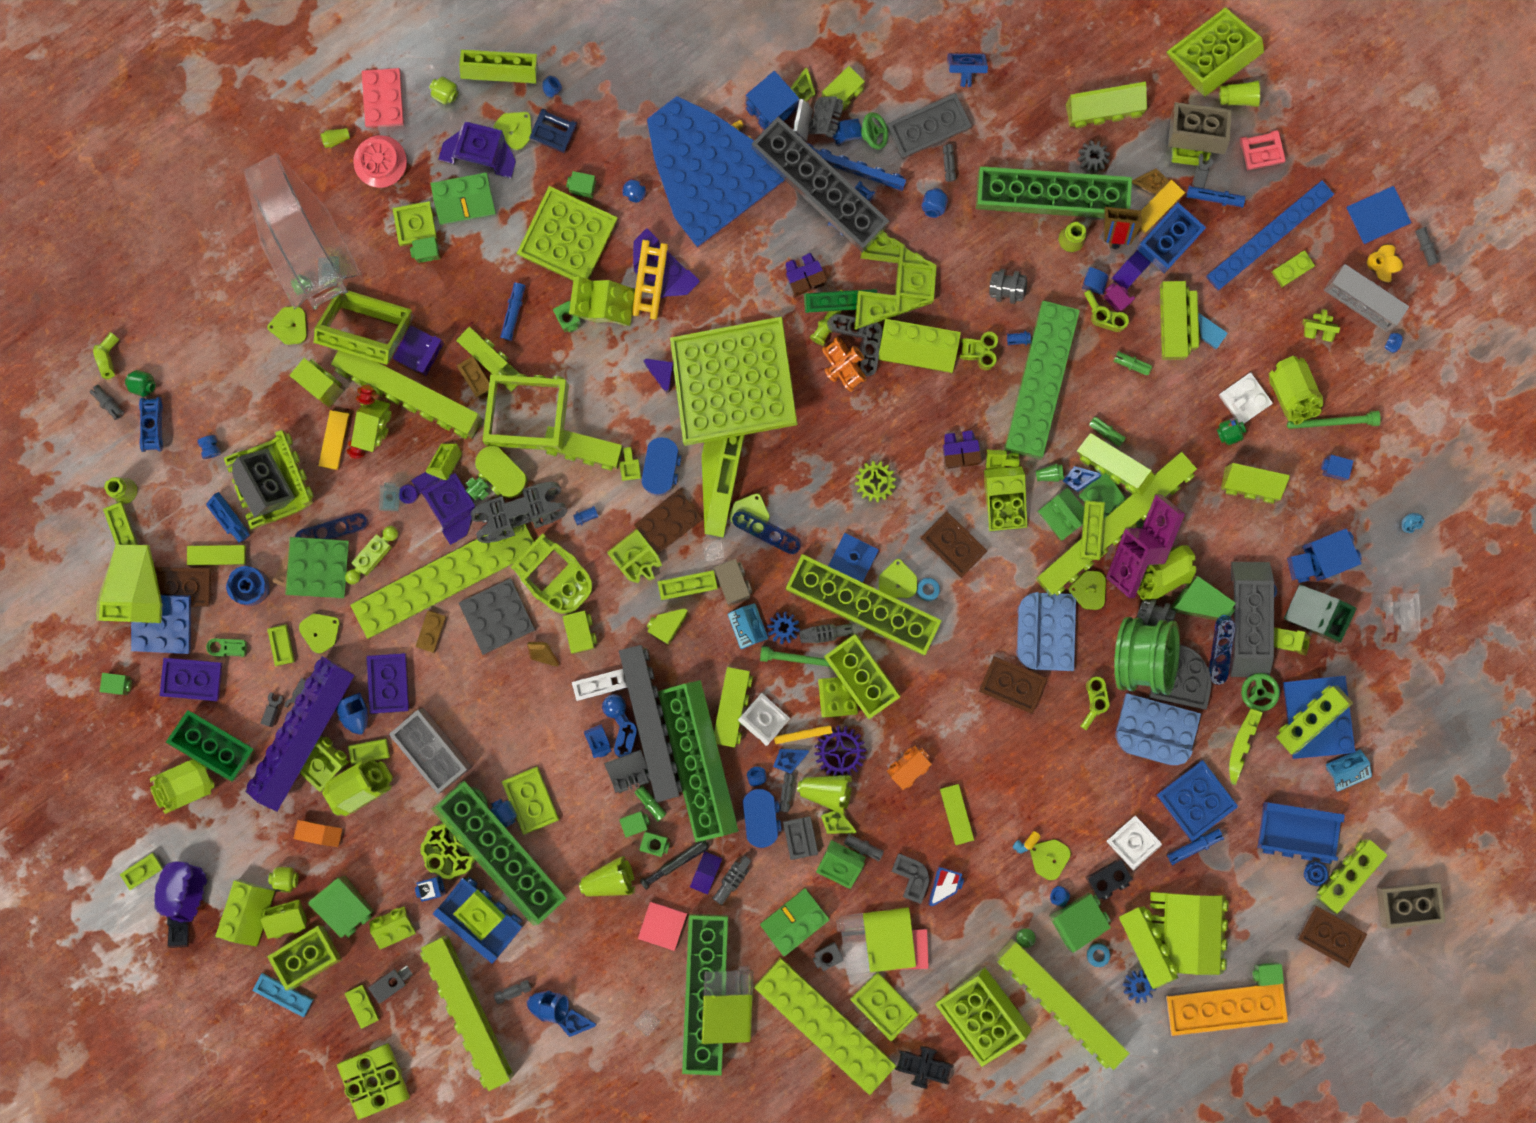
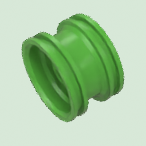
M1125 617L1123 619L1116 642L1114 665L1115 681L1119 690L1128 689L1129 691H1135L1138 685L1151 686L1154 694H1159L1162 691L1164 695H1169L1172 692L1176 681L1180 653V634L1176 621L1167 622L1166 620H1160L1157 626L1143 625V620L1138 617L1134 619L1132 617Z

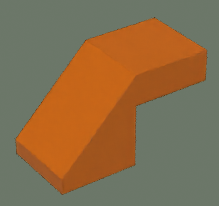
M297 820L293 839L338 847L342 828Z

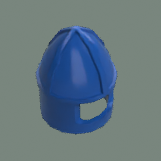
M360 692L341 699L336 707L339 721H341L345 728L352 733L362 735L367 727L368 707H366Z
M549 990L531 995L527 1000V1008L542 1022L547 1021L561 1024L567 1016L569 1000L566 995L553 993Z

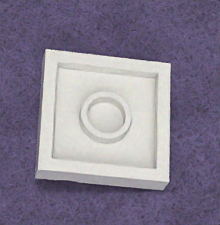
M1251 372L1219 394V397L1234 418L1239 422L1243 421V423H1246L1273 404Z
M763 693L756 698L738 719L741 724L766 746L790 720Z
M1136 816L1107 840L1112 849L1133 871L1162 846V843Z

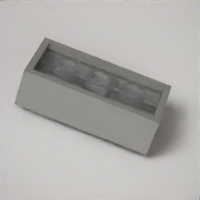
M1346 264L1334 273L1324 288L1325 292L1386 332L1398 325L1409 308L1408 305L1382 289L1381 286L1376 285L1373 281L1365 278Z
M424 708L418 709L389 734L437 794L444 792L472 768Z

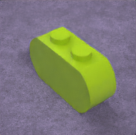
M488 446L478 453L475 461L476 469L479 471L477 475L485 483L489 481L493 485L491 489L497 496L502 494L505 498H516L523 494V489L527 488L528 484L527 476L499 447Z

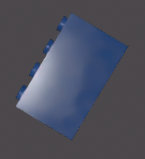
M1264 802L1257 848L1263 849L1262 853L1274 855L1275 851H1279L1285 857L1293 858L1294 854L1301 855V859L1313 861V857L1320 858V862L1332 864V860L1338 861L1336 853L1340 824L1344 822L1345 815Z
M464 876L443 903L433 912V915L493 964L523 928L524 925L521 923L523 920L516 914H509L506 911L508 908L500 901L496 903L491 899L492 894L487 890H480L476 886L478 883L474 879ZM477 889L505 915L504 919L482 941L453 915Z

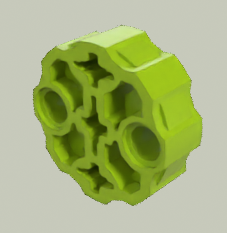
M443 823L433 826L427 832L420 850L425 867L431 873H435L445 879H452L469 872L476 860L450 830L448 837L453 842L449 841L446 837L449 829ZM443 830L440 834L441 839L432 840L435 836L434 831L439 832ZM432 844H438L441 849L438 846H432ZM446 845L454 847L453 853L447 854L448 848ZM458 849H460L462 853H469V855L463 856L458 851ZM434 857L440 860L438 868H434L431 865V860ZM449 858L454 862L453 869L452 862L449 860ZM468 859L467 863L465 864L467 868L463 867L458 869L459 865L461 864L460 860L464 861Z

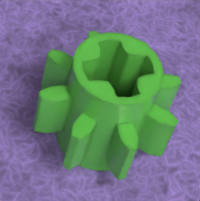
M472 477L466 483L469 486L466 491L475 501L478 498L483 500L489 495L486 491L489 486L480 477L477 480Z

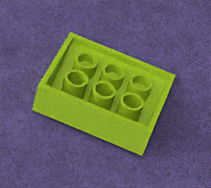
M1225 7L1169 49L1167 55L1191 85L1203 96H1207L1263 54L1264 47L1262 37Z
M986 967L969 977L935 1003L981 1067L1024 1041L1032 1031Z

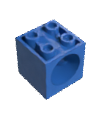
M774 70L746 94V110L751 116L755 115L758 118V124L765 130L777 117L785 121L798 110L799 97Z
M1347 528L1302 546L1305 554L1310 553L1314 576L1317 581L1362 564L1360 561L1362 560L1361 554L1353 545L1354 537L1350 531L1348 532Z

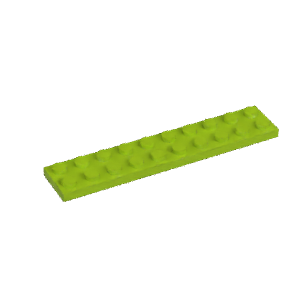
M523 524L514 527L515 536L497 542L481 543L476 539L351 604L350 606L367 639L513 565L534 543L527 526Z

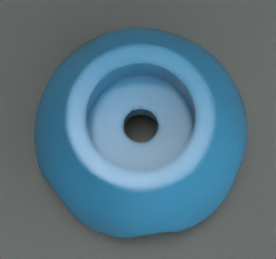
M1419 513L1408 514L1402 520V529L1406 533H1413L1415 529L1422 528L1425 521Z

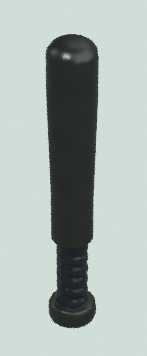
M706 840L695 843L670 862L660 867L661 869L646 879L642 878L640 880L642 886L647 890L650 884L664 875L667 876L708 850L709 844Z

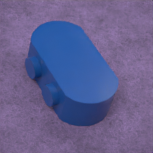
M659 437L653 439L648 444L641 483L644 489L651 495H666L672 490L673 485H677L678 474L675 471L676 466L681 464L682 455H679V450L672 440Z
M755 789L750 791L743 800L746 835L750 844L755 847L764 848L772 845L778 837V832H781L780 820H776V813L779 812V803L774 801V796L767 790Z

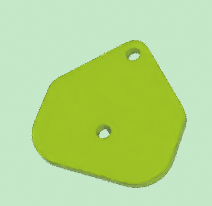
M528 112L504 113L495 122L493 128L502 130L505 141L510 148L521 150L530 141L529 137L532 132L531 117Z
M297 306L284 307L272 319L267 328L286 345L301 344L307 337L305 312Z
M755 493L736 501L733 504L729 517L734 525L753 533H760L765 529L770 515L761 495Z
M896 559L880 574L879 591L894 598H910L917 592V576L901 559Z
M1085 571L1070 585L1069 592L1082 608L1089 610L1101 609L1105 603V577L1101 572Z
M311 614L300 623L299 631L313 652L324 653L335 645L340 621L335 617Z
M1057 840L1035 844L1036 850H1030L1035 872L1047 880L1057 879L1070 858L1069 848Z

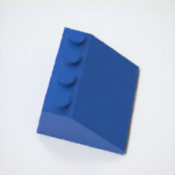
M1346 676L1283 682L1288 725L1294 721L1293 717L1300 711L1305 712L1308 709L1307 705L1316 698L1318 700L1322 696L1321 692L1328 686H1339L1348 696ZM1329 701L1324 703L1325 710H1331V703ZM1350 707L1297 754H1293L1292 759L1355 753ZM1312 713L1310 721L1313 724L1317 722V717ZM1297 726L1295 732L1298 736H1302L1303 730L1300 726Z

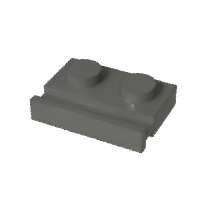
M811 816L783 822L791 860L818 855Z

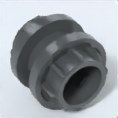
M1001 269L1000 272L995 271L992 274L989 295L991 298H996V302H1002L1003 297L1010 298V304H1016L1017 301L1022 302L1025 299L1027 276L1021 275V271L1015 270L1014 275H1007V269Z
M1152 599L1151 601L1143 600L1137 617L1143 620V625L1157 626L1160 620L1173 621L1176 611L1170 608L1171 604L1169 603L1161 607L1156 605L1157 599Z

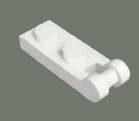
M623 669L572 682L576 701L628 688ZM617 677L618 684L613 685L611 678Z

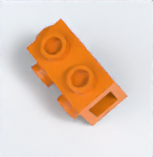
M914 746L907 749L902 758L893 762L889 766L887 773L904 790L912 786L917 777L929 770V767L932 765L928 760L930 756L923 748L919 750Z

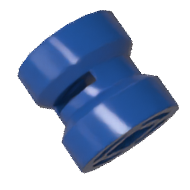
M216 435L202 437L197 440L198 446L202 448V459H210L221 455L220 448L216 445Z

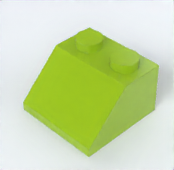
M680 609L659 614L656 618L652 617L647 625L649 628L647 632L669 645L687 617L688 610Z

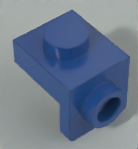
M859 118L840 121L836 124L838 127L836 134L833 135L836 145H841L845 141L862 138V127Z
M602 724L584 731L593 758L604 757L612 751Z

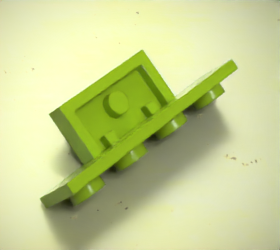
M470 327L456 340L493 375L499 372L506 373L508 376L520 374L507 362L509 358L501 351L497 353L493 349L495 345L487 338L483 340ZM503 384V385H505L511 392H513L514 389L518 386V385Z

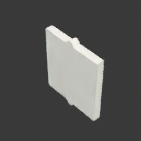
M800 99L793 131L804 141H807L813 109L809 106L808 102Z

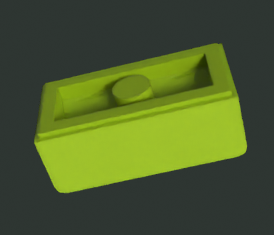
M440 444L426 469V473L443 480H448L462 455L458 445Z

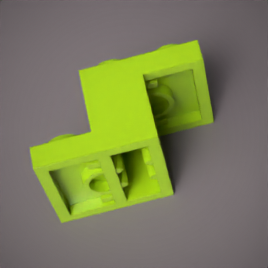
M580 276L574 277L569 314L595 323L613 322L622 326H630L635 289L610 280L592 281Z

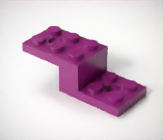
M1155 494L1143 527L1125 528L1106 578L1128 598H1135L1148 565L1166 563L1185 513L1163 495Z

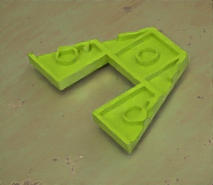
M882 232L863 253L861 252V259L898 263L895 295L858 291L855 329L933 303L936 265L925 260L918 253H913L905 248L904 244L888 237L885 232Z

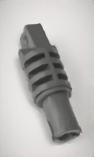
M852 623L839 626L827 624L799 631L801 643H822L835 641L837 637L853 635Z
M744 855L739 863L736 861L733 863L722 879V886L713 897L716 902L723 905L732 891H736L749 872L746 868L751 862L750 858Z

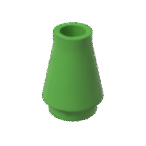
M1056 463L1036 470L1037 482H1060V480H1064L1062 465H1057Z

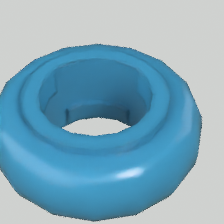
M924 578L918 583L917 594L922 600L932 601L939 596L940 586L935 579ZM925 584L933 586L934 592L931 595L923 593Z
M1096 943L1089 947L1086 957L1092 966L1100 968L1108 964L1111 954L1107 946ZM1098 949L1104 952V957L1101 961H1096L1093 958V953Z

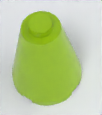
M852 776L804 777L798 783L797 792H800V796L838 813L845 814L844 809H848L852 788L848 787V782H852Z
M622 856L586 875L579 883L581 893L587 897L634 894L635 886L632 887L631 881H634V874L629 861H624L625 857Z

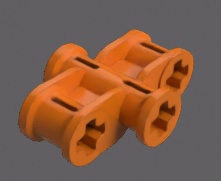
M836 336L831 344L822 348L824 355L832 365L824 369L831 381L836 382L839 377L845 388L850 392H853L854 388L861 382L867 381L865 374L857 364L858 361L864 360V356L856 346L851 347V351H849L845 342Z

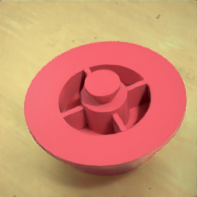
M378 135L366 139L359 145L354 155V168L358 177L367 185L376 188L389 187L401 179L407 166V157L403 147L395 139L388 136Z

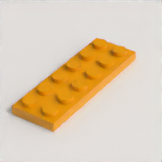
M1283 984L1254 985L1166 996L1170 1033L1172 1036L1288 1022Z

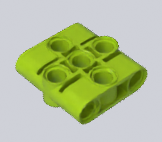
M389 1043L336 1064L345 1086V1094L349 1097L358 1120L410 1099L401 1075L402 1070L397 1065ZM363 1058L370 1060L371 1065L369 1068L362 1065ZM389 1062H393L392 1064L380 1068V1066L385 1065ZM388 1069H393L396 1072L395 1078L388 1077ZM358 1075L360 1076L347 1082V1080L350 1078H353ZM370 1077L377 1078V1086H372L369 1083ZM400 1081V1083L387 1087L388 1085ZM352 1084L359 1086V1093L352 1092ZM367 1094V1096H365V1097H363V1098H361V1099H358V1100H356V1101L354 1100V1099H356V1098H359V1097L364 1096V1095ZM377 1095H382L385 1098L384 1104H379L376 1101Z

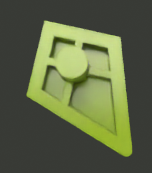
M808 68L804 69L791 86V90L799 97V100L803 99L805 102L815 96Z
M831 811L821 815L827 834L856 833V830L843 814Z

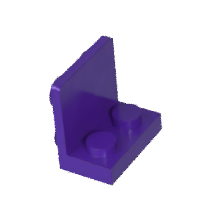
M410 326L393 359L427 376L444 342L436 336L432 337Z

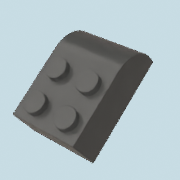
M268 448L240 456L234 461L232 467L234 481L254 518L282 509L295 498Z

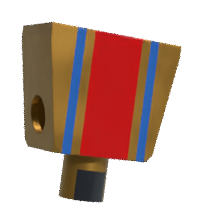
M1105 207L1104 241L1110 243L1109 245L1113 249H1119L1121 244H1132L1142 225L1141 210Z

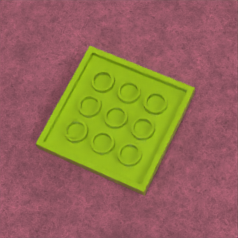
M549 186L516 254L572 281L574 277L578 276L590 279L618 218Z

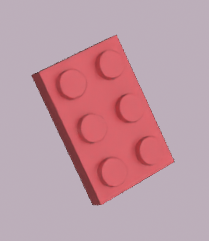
M400 68L362 71L365 127L376 128L404 125Z

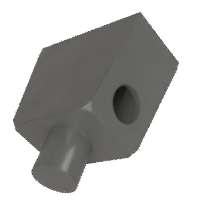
M405 966L398 972L394 969L368 988L380 1004L406 986L404 981L413 976L408 966ZM395 978L397 984L391 987L389 981Z

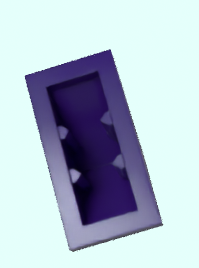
M1136 251L1111 279L1127 290L1151 262L1140 252Z
M653 359L643 360L645 366L666 394L669 393L673 362Z
M705 851L690 888L708 895L722 858Z

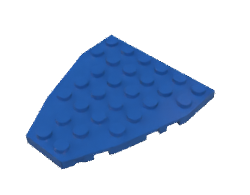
M678 96L647 118L654 160L672 213L697 248L785 181L752 150L751 144L754 140L717 115Z

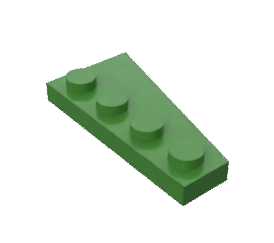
M1106 473L1088 485L1078 496L1084 503L1085 500L1105 502L1104 518L1126 500ZM1140 519L1136 522L1138 525L1136 528L1143 527L1144 524Z

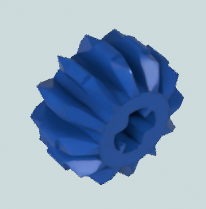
M778 612L776 613L778 620L773 617L770 618L775 625H767L768 628L774 629L768 632L769 636L776 634L773 638L774 642L780 637V644L784 643V638L787 639L788 643H791L789 636L791 635L796 639L797 635L792 632L800 631V628H793L794 625L799 624V621L791 622L794 615L792 614L787 619V612H784V618H781ZM781 623L788 624L787 633L778 630L781 627Z
M1133 970L1131 971L1132 978L1128 975L1125 976L1129 983H1122L1123 986L1128 987L1123 992L1124 994H1129L1128 999L1130 1001L1135 998V1003L1139 1004L1140 999L1146 1003V996L1153 998V995L1149 993L1150 990L1156 991V989H1152L1143 970H1139L1138 976ZM1139 983L1143 989L1136 991L1137 987L1135 985Z

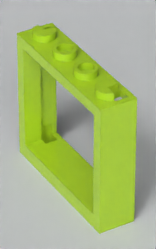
M339 288L315 327L314 343L388 365L410 325L412 310ZM341 307L399 325L388 345L330 327Z
M501 372L496 375L490 374L483 443L486 446L562 451L569 384L566 379L560 376H554L551 379L545 378L542 375L527 377L524 374L508 376V374ZM498 384L559 388L553 439L493 435L492 427Z

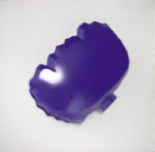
M182 861L166 864L155 885L154 909L157 913H160L161 916L170 917L172 920L180 923L191 922L198 913L196 908L200 906V901L203 899L204 894L203 887L208 881L202 868Z

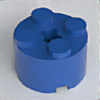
M241 566L233 570L226 583L229 597L235 602L246 606H254L261 603L270 592L267 576L261 570L249 566ZM247 582L251 583L249 590L245 589Z

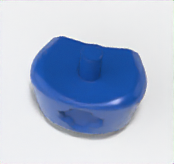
M1391 333L1385 349L1392 353L1398 352L1403 341L1402 335Z

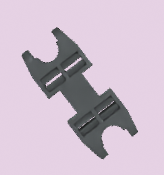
M540 483L523 489L525 497L505 503L502 496L475 507L471 511L472 520L475 522H488L476 533L478 541L481 543L497 542L515 536L514 527L533 522L536 529L564 517L567 513L566 505L564 503L550 502L561 492L559 483Z

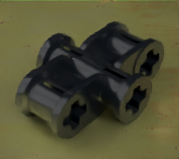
M922 1045L920 1047L922 1050L920 1055L899 1050L900 1057L895 1070L915 1075L914 1080L911 1081L912 1085L928 1089V1079L949 1085L950 1081L948 1079L954 1065L935 1060L934 1055L937 1054L938 1050Z

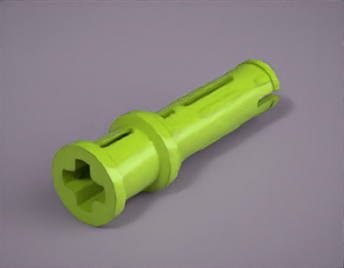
M828 311L825 318L818 322L819 326L815 333L810 335V339L824 346L827 336L830 332L832 333L827 325L828 319L840 314L841 311Z

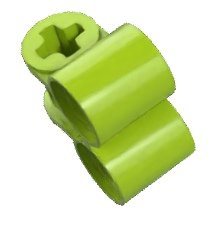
M986 332L980 340L961 339L963 346L960 359L978 360L979 367L985 371L993 368L997 359L992 350H994L998 343V337L995 333ZM991 338L994 344L987 346L984 343V339ZM985 356L990 357L992 364H984L982 358Z

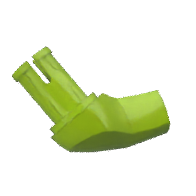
M109 332L100 345L97 344L93 348V355L102 378L107 380L115 376L114 365L109 351L120 340L111 332Z

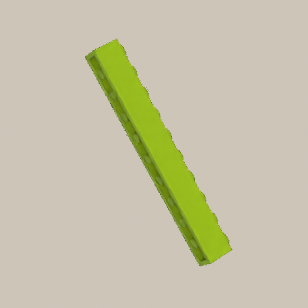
M1182 452L1154 475V480L1142 496L1135 492V494L1128 497L1103 519L1100 558L1109 551L1107 549L1109 545L1113 544L1115 546L1121 541V535L1124 533L1125 528H1136L1138 526L1136 522L1140 518L1143 521L1146 519L1155 494H1161L1164 497L1169 493L1173 495L1180 489L1179 484L1183 481L1187 483L1195 476L1193 472L1197 468ZM1081 539L1035 578L1049 596L1053 594L1058 596L1066 589L1064 585L1068 581L1073 583L1080 576L1078 572L1082 569L1086 571L1094 564L1092 560L1080 559Z

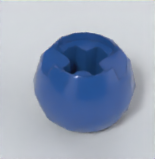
M631 179L623 185L622 193L623 196L629 197L628 200L639 203L646 195V188L639 185L640 182Z

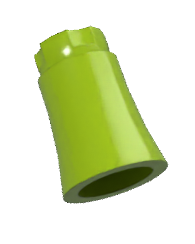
M1259 80L1220 86V105L1259 107Z
M1079 222L1070 223L1059 234L1060 246L1068 252L1080 250L1085 243V226Z
M112 477L104 484L106 493L118 503L128 504L137 496V485L129 478Z

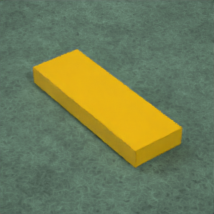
M1173 180L1141 210L1142 225L1140 230L1144 234L1184 195L1185 192Z
M330 410L319 467L339 469L350 414Z
M828 725L778 735L774 737L775 744L830 734L832 733V728Z

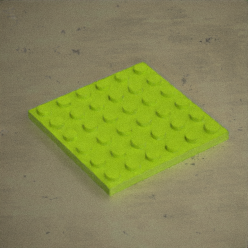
M782 316L670 338L684 446L798 425Z

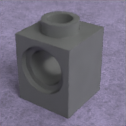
M835 942L814 952L816 957L813 958L816 967H821L823 971L844 961ZM825 952H830L833 955V959L830 962L822 960V955Z

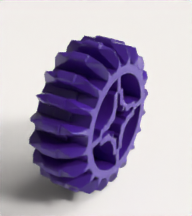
M837 726V732H834L832 729L830 735H824L826 737L824 740L820 737L817 739L822 744L821 746L815 745V748H819L820 752H815L814 755L821 756L820 759L816 760V763L823 761L824 764L820 769L823 770L825 767H828L827 775L833 770V776H837V772H840V775H844L845 771H847L849 776H852L850 769L858 772L855 765L863 766L859 759H866V756L860 755L861 752L866 751V748L860 749V745H863L865 742L857 741L861 737L860 734L855 737L852 736L855 732L854 729L847 733L848 727L845 726L843 732H840V726ZM836 736L835 748L824 750L826 743ZM842 736L851 739L856 748H846L843 745ZM839 741L840 746L843 750H850V752H846V754L843 757H841L842 762H840V757L838 754L830 753L834 752L835 749L839 747ZM848 754H856L852 764L845 767V757ZM825 756H835L838 760L839 768L831 766Z

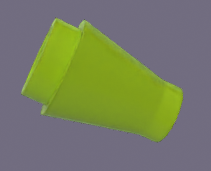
M347 128L324 130V133L320 134L324 147H330V149L350 139Z

